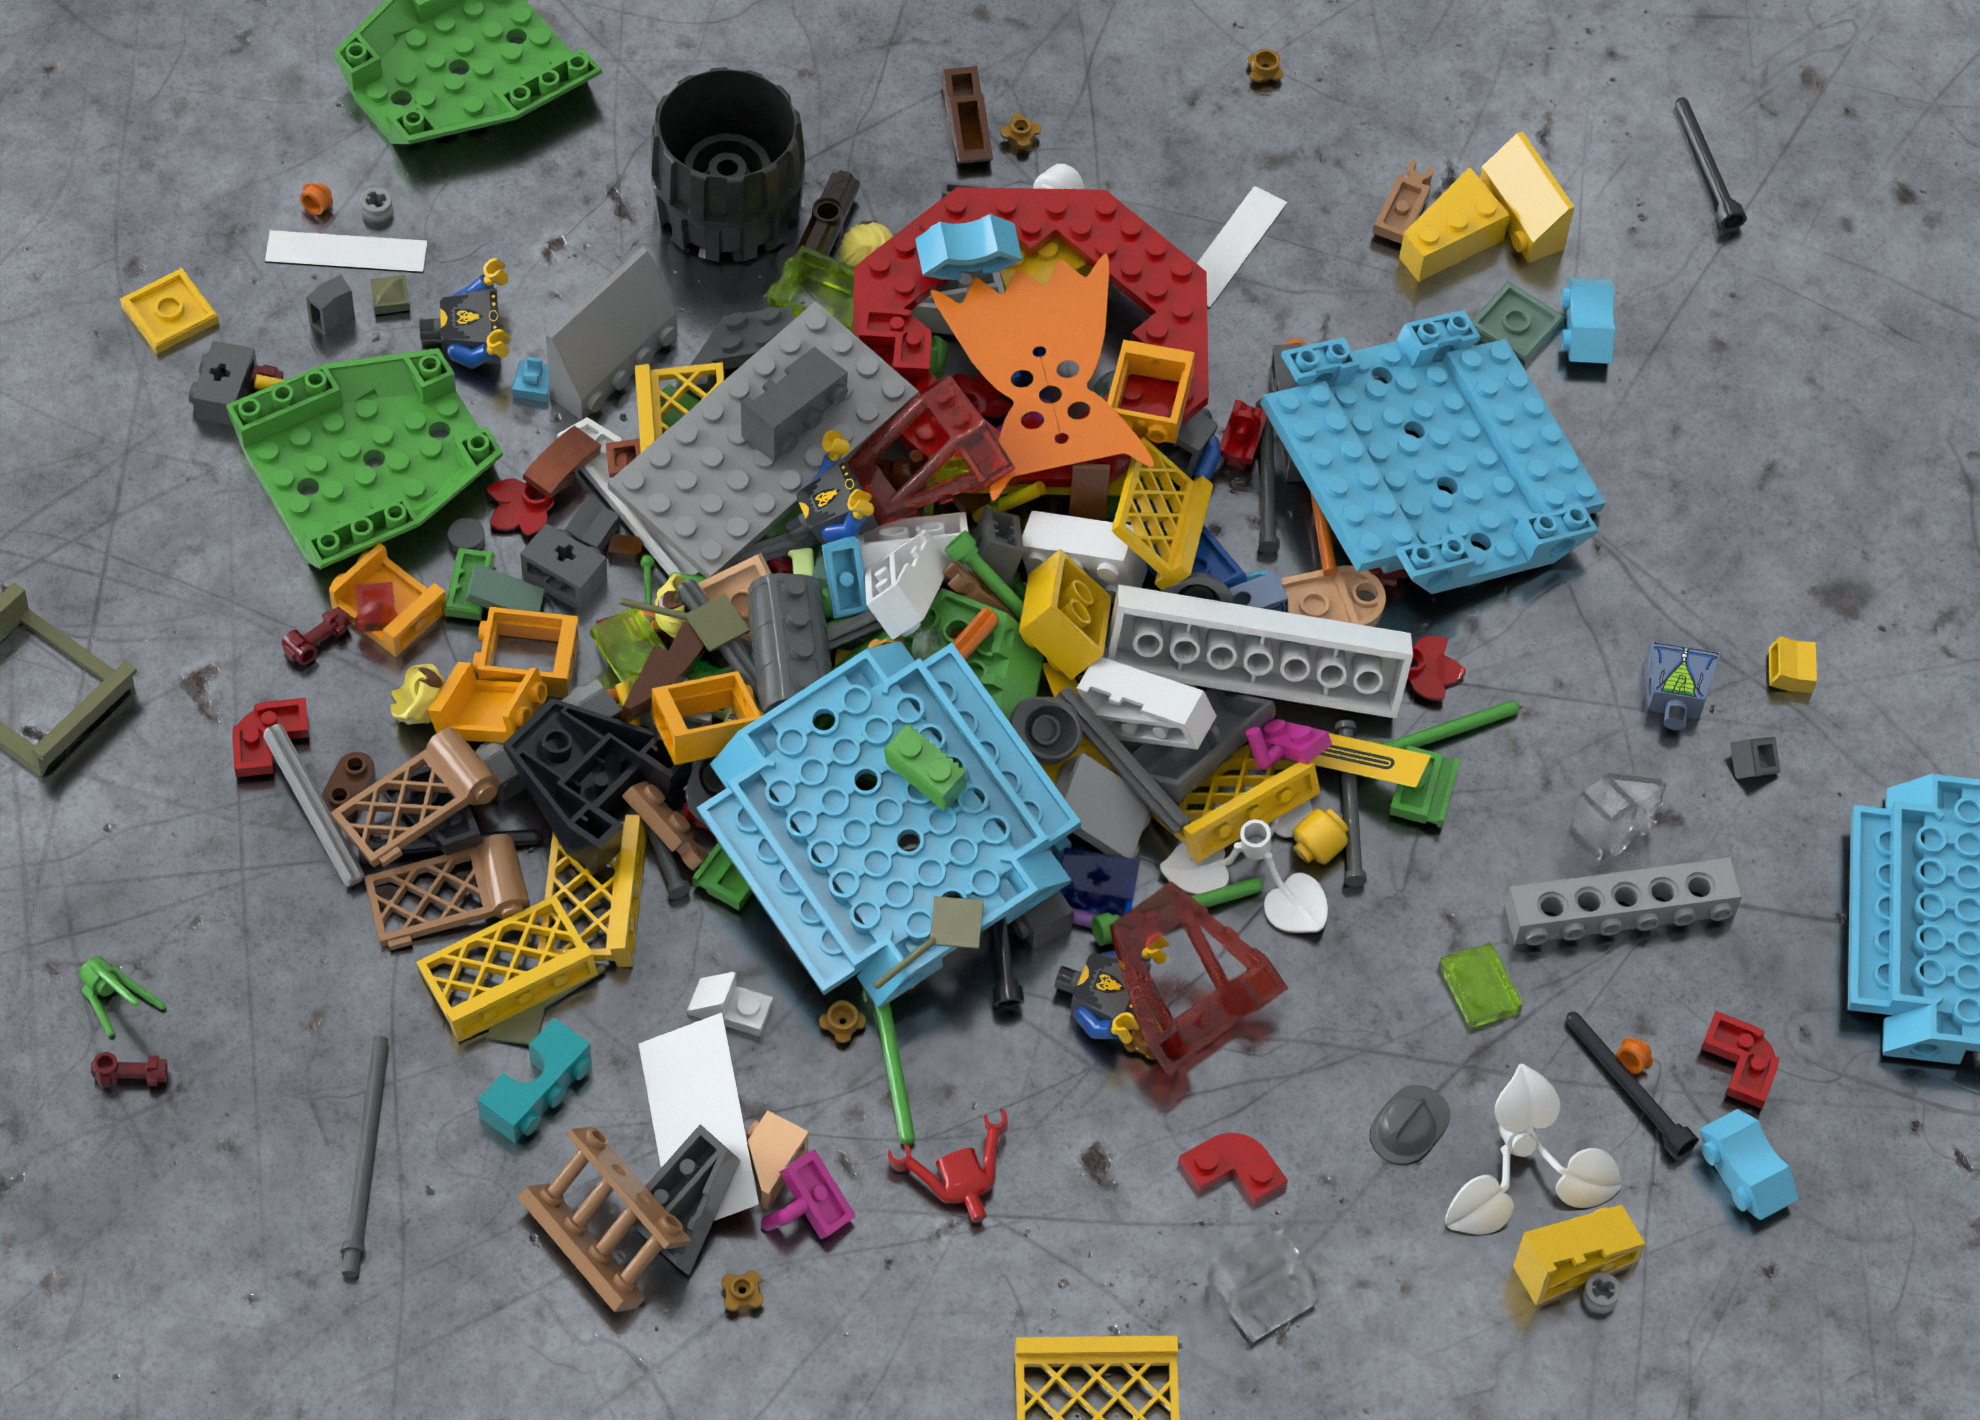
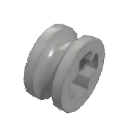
M373 187L367 189L361 195V211L366 220L378 223L389 219L392 215V197L386 189ZM377 202L378 205H382V206H381V207H376V206H375L374 204H372V203Z
M1608 1273L1593 1274L1585 1285L1583 1301L1591 1311L1607 1313L1616 1307L1621 1294V1286L1613 1275ZM1596 1286L1601 1291L1606 1288L1610 1291L1607 1299L1603 1295L1598 1297L1594 1295Z

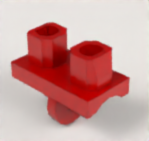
M1235 400L1220 442L1221 457L1225 458L1227 465L1241 469L1245 468L1246 464L1252 465L1268 420L1262 407H1252L1241 400Z

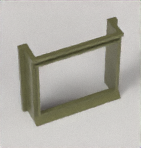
M14 582L0 595V642L18 625L22 624L103 681L36 745H33L0 721V748L42 778L48 765L128 689L131 691L134 688L133 676L137 673V669L127 661H124L115 670L31 611L28 607L25 589Z

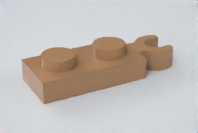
M1412 160L1408 164L1406 177L1398 175L1374 223L1373 234L1402 244L1404 232L1418 219L1429 197L1431 186L1428 185L1432 181L1434 167L1429 166L1426 173L1419 174L1415 171L1416 160Z
M952 562L943 571V574L951 579L948 585L958 593L962 592L967 598L1008 613L1020 624V620L978 575L970 570L965 571L955 562Z
M644 781L631 786L622 797L672 852L677 851L681 855L684 863L692 871L697 867L700 868L709 853L693 840L696 836L690 830V824L687 819L680 813L673 812L664 802L665 797L663 793L653 784H648Z

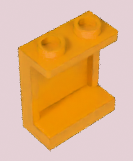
M381 543L377 544L372 550L362 553L357 563L346 573L339 574L329 588L332 609L336 607L341 608L354 626L395 657L400 655L445 613V590L436 583L426 588L387 557L386 547Z
M458 662L428 709V713L436 733L445 728H454L465 741L504 743L545 703L547 686L543 682L538 668L530 667L521 682L477 680L471 663Z

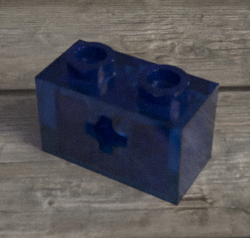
M1065 847L1061 866L1070 877L1071 883L1062 888L1060 892L1072 908L1100 912L1102 914L1109 912L1111 915L1117 914L1119 917L1131 914L1140 860Z

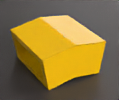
M1779 636L1769 646V686L1792 692L1813 693L1817 683L1816 642L1796 641Z

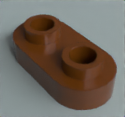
M351 752L339 760L321 795L330 812L374 783L376 772L372 758L362 752ZM354 766H361V769L356 771H353L350 768ZM337 796H345V797H346V798H345L344 800H342V801H336V800H334V798L337 797ZM356 810L345 819L347 821L351 820L357 815L359 810Z

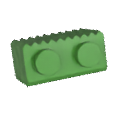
M912 724L905 725L884 749L886 764L943 811L967 787L965 768H959V763H953V758H948L947 753H942L941 748H936L935 743L930 744L929 739H924L923 734H918V729H912Z

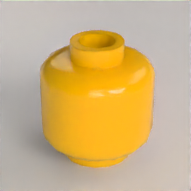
M1328 808L1326 811L1314 809L1294 827L1292 835L1297 844L1293 846V850L1308 864L1314 860L1319 864L1325 865L1347 845L1348 837L1346 832L1349 828L1331 809Z

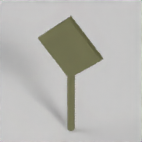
M726 594L688 613L625 598H620L618 601L622 606L687 620L709 652L750 632V628Z
M934 896L930 939L874 983V988H881L933 945L979 949L984 900Z
M604 965L596 967L598 975L605 971ZM596 976L490 1027L487 1040L529 1045L539 1034L545 1008Z

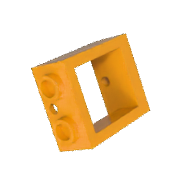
M1123 340L1107 403L1122 417L1136 435L1144 436L1157 443H1177L1194 374L1195 352ZM1129 373L1179 382L1171 418L1120 409Z
M489 607L487 621L481 620L479 626L478 641L483 643L481 652H475L473 658V669L475 674H478L479 680L521 682L528 671L494 666L499 635L558 642L553 673L539 672L547 686V696L558 698L569 696L579 641L578 616Z
M739 671L652 688L651 717L674 765L716 757L739 730L764 715L760 708L757 709L753 690L749 684L745 685ZM732 707L738 720L688 730L682 717Z

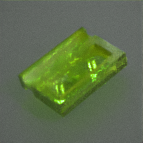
M629 608L624 612L621 611L593 626L589 632L621 683L627 682L630 690L635 684L654 645L667 650L640 609Z
M1491 941L1486 942L1484 946L1478 948L1474 946L1440 959L1439 966L1470 1028L1506 1017V1014L1514 1011L1516 1013L1521 1012L1523 1003Z

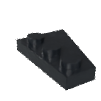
M427 766L422 767L412 773L410 781L429 782L431 771ZM388 789L383 794L392 803H397L400 790ZM408 791L405 804L423 805L426 792ZM434 792L431 805L444 806L454 798L450 793ZM469 804L425 833L447 856L483 843ZM403 813L414 824L419 822L421 814Z

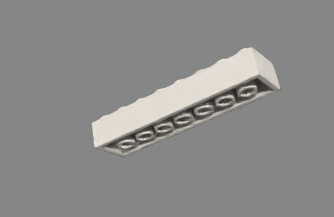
M1119 584L1105 644L1109 647L1107 659L1179 683L1395 719L1398 717L1413 658L1411 633Z

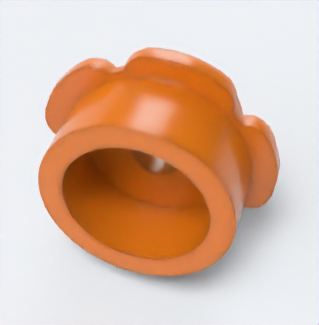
M308 182L303 186L304 191L300 195V202L307 211L320 215L324 210H328L333 206L332 193L326 185L319 182L313 185V183Z
M1628 1037L1621 1042L1622 1046L1617 1051L1616 1057L1631 1074H1638L1644 1068L1649 1069L1653 1065L1652 1051L1645 1041Z

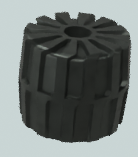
M727 67L711 68L710 71L683 78L677 82V86L668 95H664L656 108L655 124L652 128L650 150L651 179L656 216L660 226L670 223L673 233L671 240L684 250L689 243L699 246L700 258L719 262L722 252H731L733 261L739 262L756 258L757 247L760 245L765 251L775 249L786 240L787 231L796 225L801 210L805 179V152L801 118L799 112L794 110L791 104L790 94L781 85H775L765 79L763 74L751 70H733Z

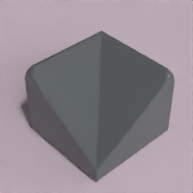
M1775 736L1730 743L1734 773L1737 779L1781 773Z

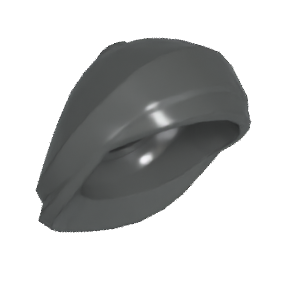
M1029 697L1022 700L1011 713L1010 724L1039 763L1046 765L1060 763L1070 757L1081 743L1082 724L1075 708L1062 699L1056 697Z

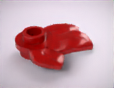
M956 373L947 382V387L981 416L1000 418L1007 415L1013 406L1005 399L1000 398L1001 392L982 374L977 375L972 380L962 373Z
M515 478L498 481L487 488L488 494L500 504L492 514L490 526L501 531H511L520 527L526 536L536 534L547 523V511L552 508L555 495L549 499L529 483H524ZM536 497L541 498L540 500H531Z
M1424 636L1415 645H1412L1413 658L1411 664H1414L1416 667H1410L1407 681L1410 682L1415 693L1429 700H1444V686L1455 684L1466 674V669L1462 665L1444 655L1447 647V638Z

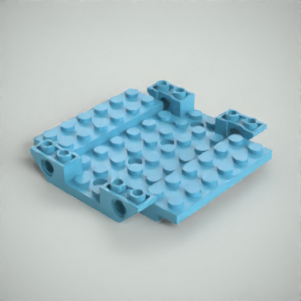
M1465 310L1405 323L1395 342L1356 351L1351 350L1344 337L1282 351V359L1296 383L1300 386L1264 394L1260 402L1261 407L1357 573L1381 567L1384 573L1405 568L1411 580L1431 594L1555 563L1597 533L1598 528L1589 514L1601 512L1606 504L1603 496L1508 341L1502 339L1472 346L1479 341L1481 336ZM1373 376H1380L1387 381V383L1384 384L1382 381L1374 379ZM1405 430L1414 431L1420 438L1407 434ZM1442 485L1448 487L1453 492V494H1449L1444 490H1440L1438 486ZM1471 542L1481 543L1485 546L1486 550L1474 547Z
M901 641L867 648L739 730L710 763L726 789L696 807L701 818L823 995L859 973L857 979L878 1009L943 967L942 958L958 948L933 945L881 988H874V983L930 939L934 896L947 897L949 895H956L962 899L984 900L981 932L1002 918L1009 924L1071 883L1070 877L1052 852L1045 850L1081 827V821L953 643H950L924 661L920 658L914 660ZM821 714H830L835 718V723L828 730H819L813 725L816 717ZM912 724V729H918V734H923L924 739L930 740V744L935 743L936 748H941L942 753H947L948 758H953V763H959V768H965L967 787L945 811L886 764L884 749L905 725ZM863 774H872L878 781L873 789L864 791L856 786L857 778ZM906 834L916 835L920 839L919 846L913 851L902 850L898 846L902 836Z
M1929 774L1887 788L1885 808L1853 805L1851 810L1848 1010L1893 1015L1883 1020V1056L1960 1064L1966 1050L1980 1052V779Z

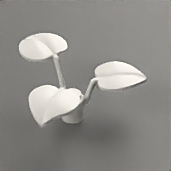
M1310 800L1267 824L1261 820L1246 822L1240 831L1241 842L1234 844V849L1227 858H1225V850L1223 848L1201 862L1196 863L1189 857L1187 846L1181 843L1160 864L1161 872L1170 883L1186 893L1197 895L1227 886L1229 873L1226 866L1231 865L1240 852H1243L1246 857L1253 860L1264 858L1278 887L1270 891L1265 898V915L1269 922L1275 928L1284 932L1313 933L1322 930L1327 921L1328 905L1320 884L1314 878L1304 873H1295L1284 883L1279 876L1272 853L1270 852L1272 848L1271 837L1274 832L1284 838L1293 837L1294 827L1312 811Z
M1519 1064L1514 1076L1500 1093L1495 1104V1118L1499 1124V1133L1505 1142V1145L1500 1148L1503 1154L1502 1183L1499 1185L1495 1177L1487 1174L1467 1182L1457 1193L1448 1208L1445 1225L1451 1230L1483 1235L1501 1229L1508 1222L1514 1209L1511 1197L1504 1193L1510 1186L1511 1154L1526 1157L1537 1151L1558 1173L1563 1175L1557 1182L1555 1190L1558 1197L1572 1207L1590 1208L1600 1205L1611 1199L1621 1188L1623 1181L1618 1165L1606 1151L1598 1148L1581 1150L1570 1158L1568 1166L1565 1168L1541 1145L1533 1128L1540 1129L1551 1126L1559 1115L1561 1103L1551 1083L1543 1075L1524 1064Z

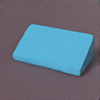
M855 536L845 537L822 545L833 618L869 611L870 609L866 605L865 576L859 539Z

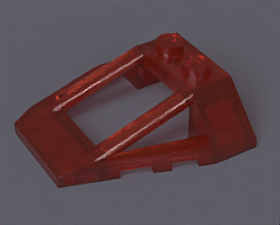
M947 375L942 376L910 398L847 463L860 481L863 491L872 496L869 503L873 505V514L878 526L918 513L917 508L939 501L940 505L953 501V495L971 490L972 494L985 490L1015 470L1013 463L985 420L952 377ZM926 411L933 421L936 420L950 439L896 492L875 461ZM960 451L970 471L915 494Z
M1172 881L1109 925L1113 946L1136 1021L1146 1044L1168 1076L1199 1055L1200 1049L1245 1016L1260 1010L1288 989V986L1265 954L1257 948L1253 949L1241 940L1237 932L1229 926L1225 927L1207 913L1208 909ZM1181 923L1216 989L1174 1019L1139 952ZM1200 925L1246 969L1228 980ZM1154 1015H1155V1017H1156V1019H1157L1159 1025H1160L1161 1028H1162L1161 1030H1159V1028H1158V1025H1157V1023H1156V1020H1155V1018H1154Z

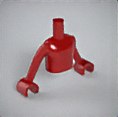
M1000 1109L1002 1121L999 1124L990 1123L987 1115H984L987 1131L983 1155L984 1170L979 1164L974 1148L961 1149L945 1155L936 1161V1166L942 1178V1184L934 1173L912 1157L910 1147L904 1144L906 1156L901 1160L893 1158L891 1151H888L890 1166L899 1172L906 1171L907 1169L912 1171L944 1203L957 1204L965 1202L972 1222L983 1221L987 1215L979 1196L988 1192L990 1187H993L995 1184L998 1138L1008 1130L1007 1113L1005 1110Z

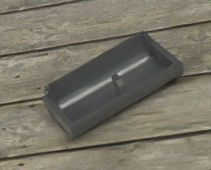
M768 574L757 578L748 587L747 607L759 704L763 714L771 711L833 671L823 606L822 585L818 579L809 575ZM821 714V715H819V716L833 717V716L830 715V714Z
M1207 688L1204 692L1217 716L1198 750L1144 743L1131 755L1167 795L1178 804L1195 787L1207 780L1209 775L1221 764L1228 761L1237 750L1245 745L1248 741L1246 735L1248 729L1253 727L1262 729L1275 718L1276 709L1274 701Z

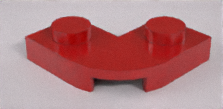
M862 306L859 339L864 344L894 345L893 369L901 376L929 377L932 348L930 328H927L921 321L912 317V311L908 309Z
M306 698L258 703L253 705L254 711L242 718L238 725H234L232 743L236 777L274 773L273 755L263 738L266 728L275 724H281L290 739L309 738Z
M1715 1011L1701 1049L1737 1063L1726 1095L1763 1108L1778 1068L1779 1057H1776L1771 1044L1764 1038L1765 1032L1762 1029Z
M1224 1133L1217 1135L1179 1156L1178 1160L1179 1165L1199 1193L1233 1175L1254 1206L1287 1188L1288 1184L1287 1178L1267 1150L1257 1140L1244 1134Z

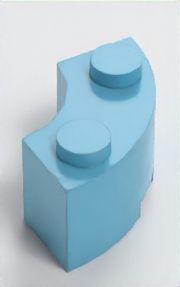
M992 214L968 223L949 224L939 222L932 225L926 232L915 239L922 274L931 278L958 280L962 279L961 273L982 270L983 276L1006 269L1022 260L1015 224Z
M1568 277V287H1562L1560 307L1566 309V329L1562 330L1561 350L1568 352L1571 362L1612 364L1616 329L1613 314L1615 287L1611 280Z
M1736 1109L1699 1129L1704 1142L1701 1145V1151L1705 1160L1710 1165L1715 1166L1720 1177L1731 1191L1735 1205L1741 1211L1748 1210L1753 1216L1762 1220L1799 1200L1791 1168L1772 1149L1763 1133L1759 1120Z

